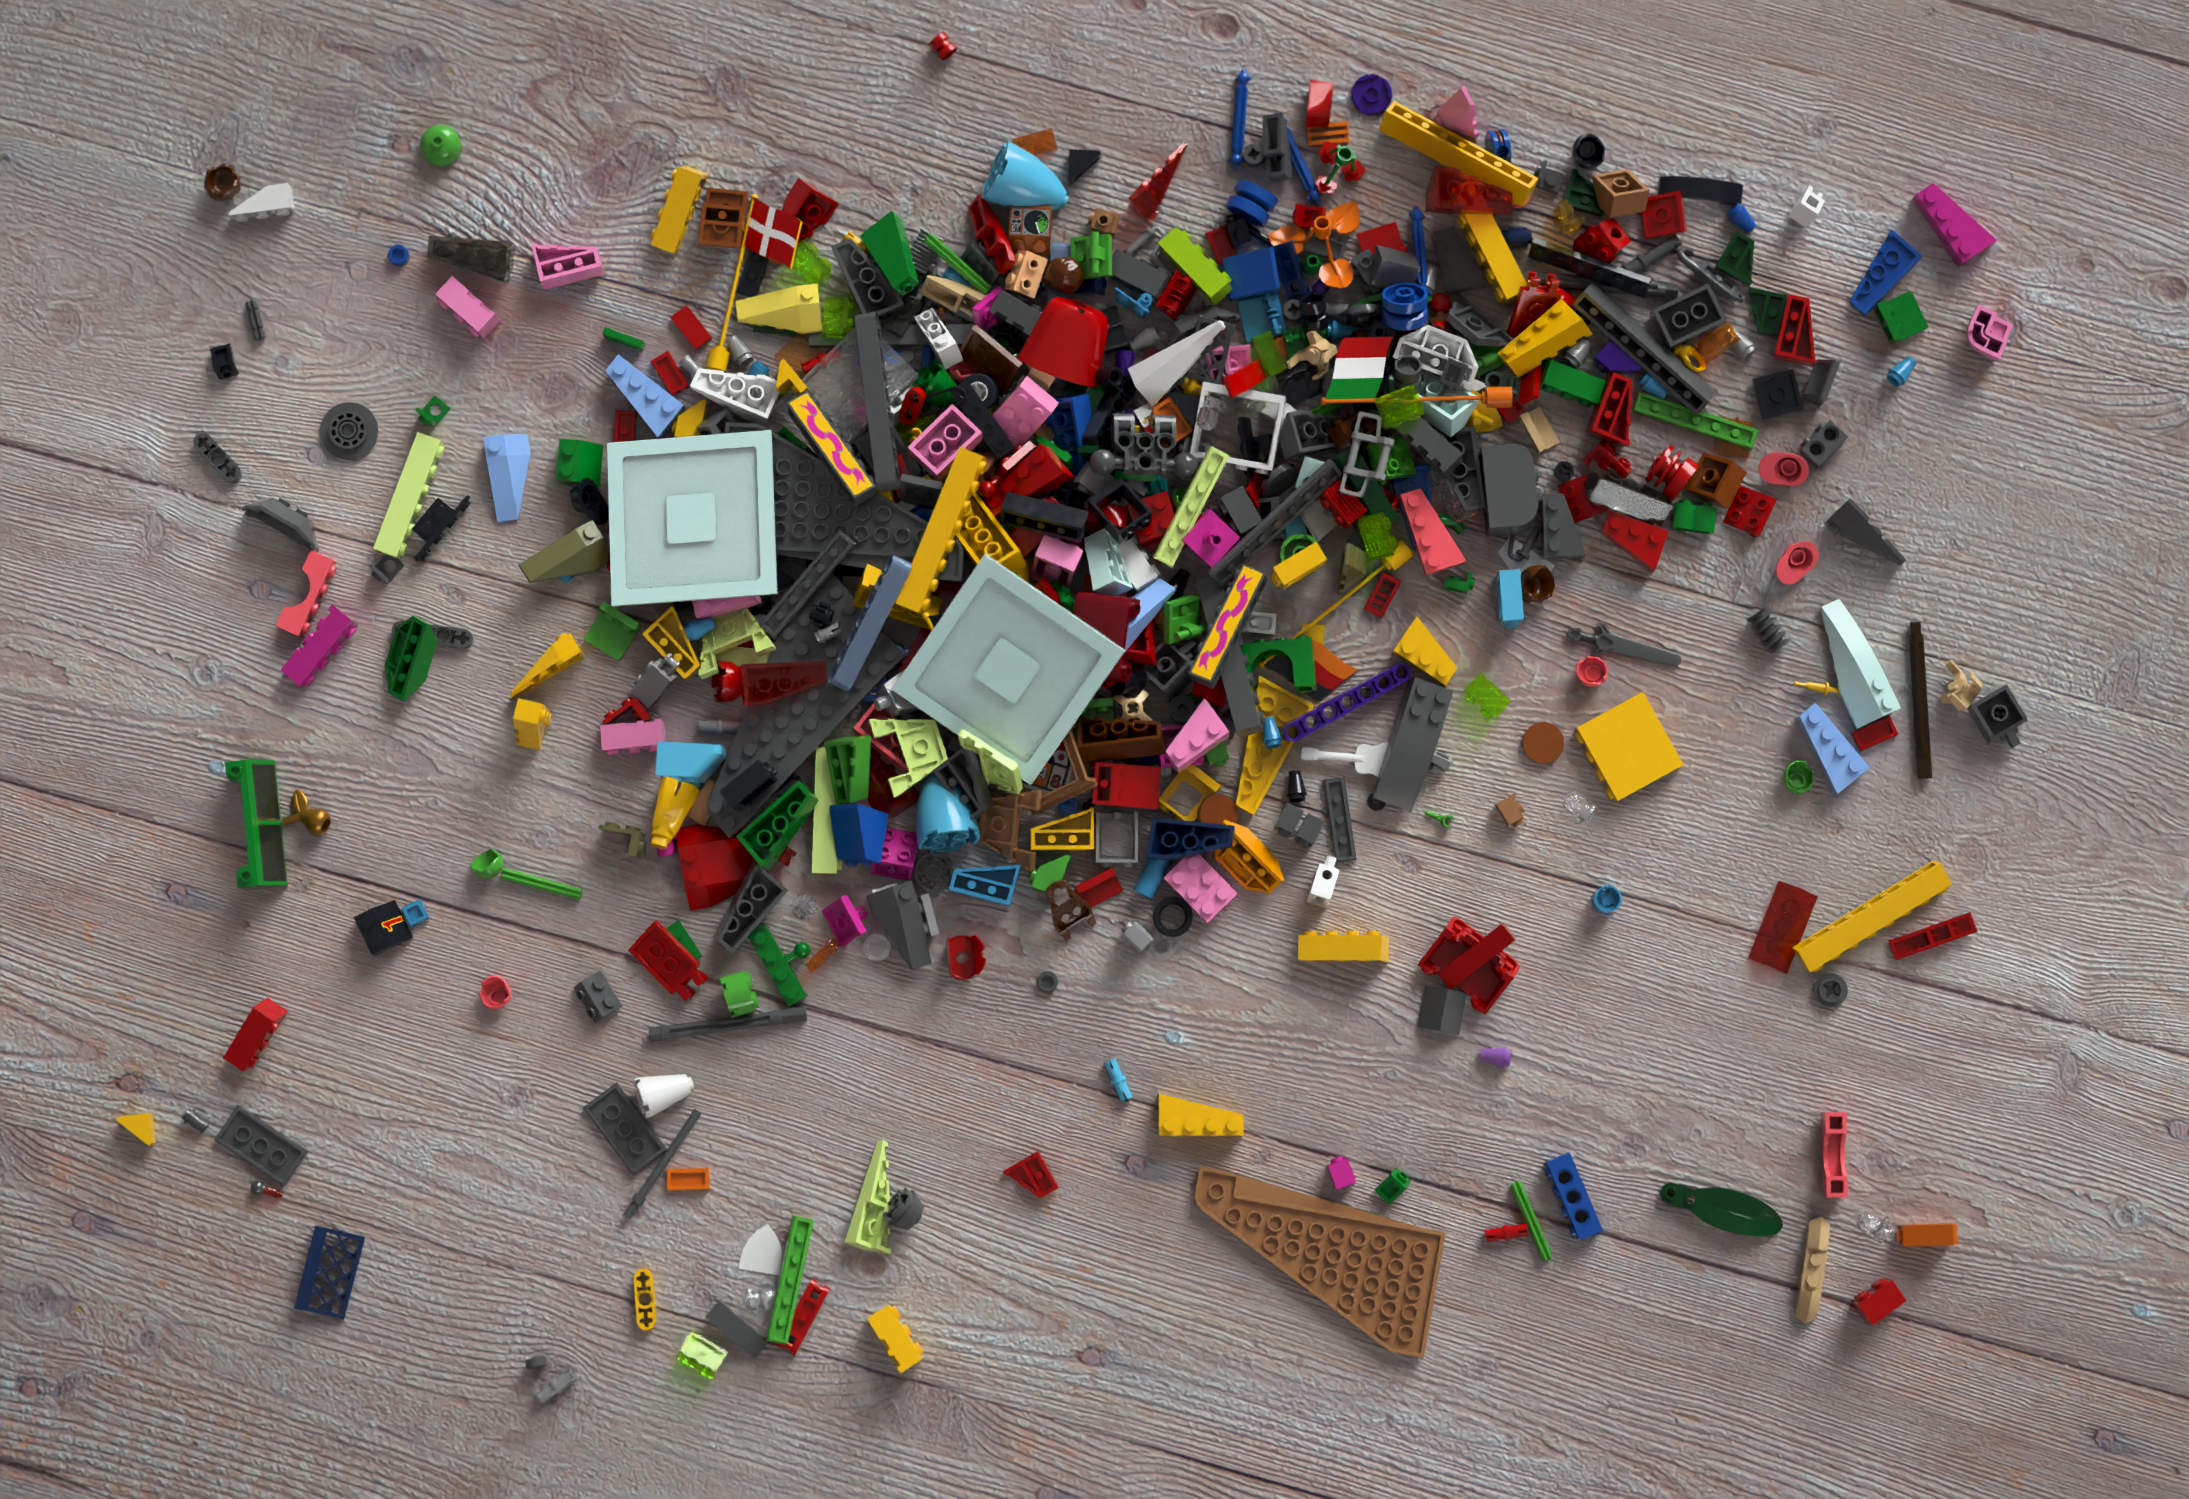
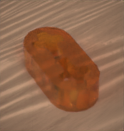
M835 938L831 939L805 966L813 973L839 949L841 944Z

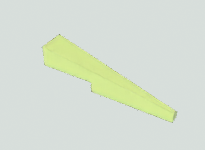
M877 1141L844 1243L860 1249L890 1254L891 1247H888V1235L891 1232L890 1228L887 1227V1221L883 1219V1212H888L890 1208L888 1204L890 1200L889 1180H886V1168L889 1167V1161H886L885 1147L888 1146V1142Z

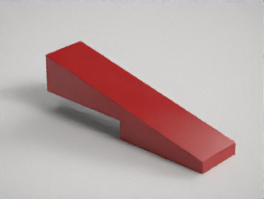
M1502 922L1437 974L1451 990L1509 946L1516 938Z

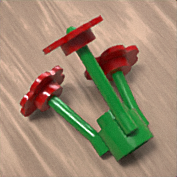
M1329 141L1322 143V148L1318 150L1321 162L1324 164L1336 163L1329 176L1325 177L1322 174L1317 176L1314 185L1318 187L1317 190L1320 194L1327 193L1332 195L1333 191L1337 189V184L1333 182L1332 178L1340 166H1345L1341 169V172L1345 174L1346 181H1352L1353 179L1358 181L1361 179V175L1366 170L1359 160L1355 161L1357 156L1353 155L1352 149L1347 146L1341 147V145L1336 143L1331 144Z

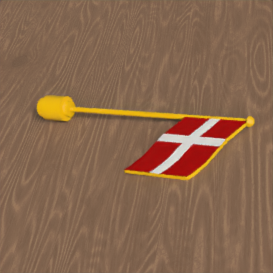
M756 194L750 196L752 201L719 346L715 345L714 348H710L706 369L718 370L724 373L727 370L730 353L726 351L727 348L723 347L745 246L761 256L785 264L792 270L802 221L788 212L769 207L759 201Z

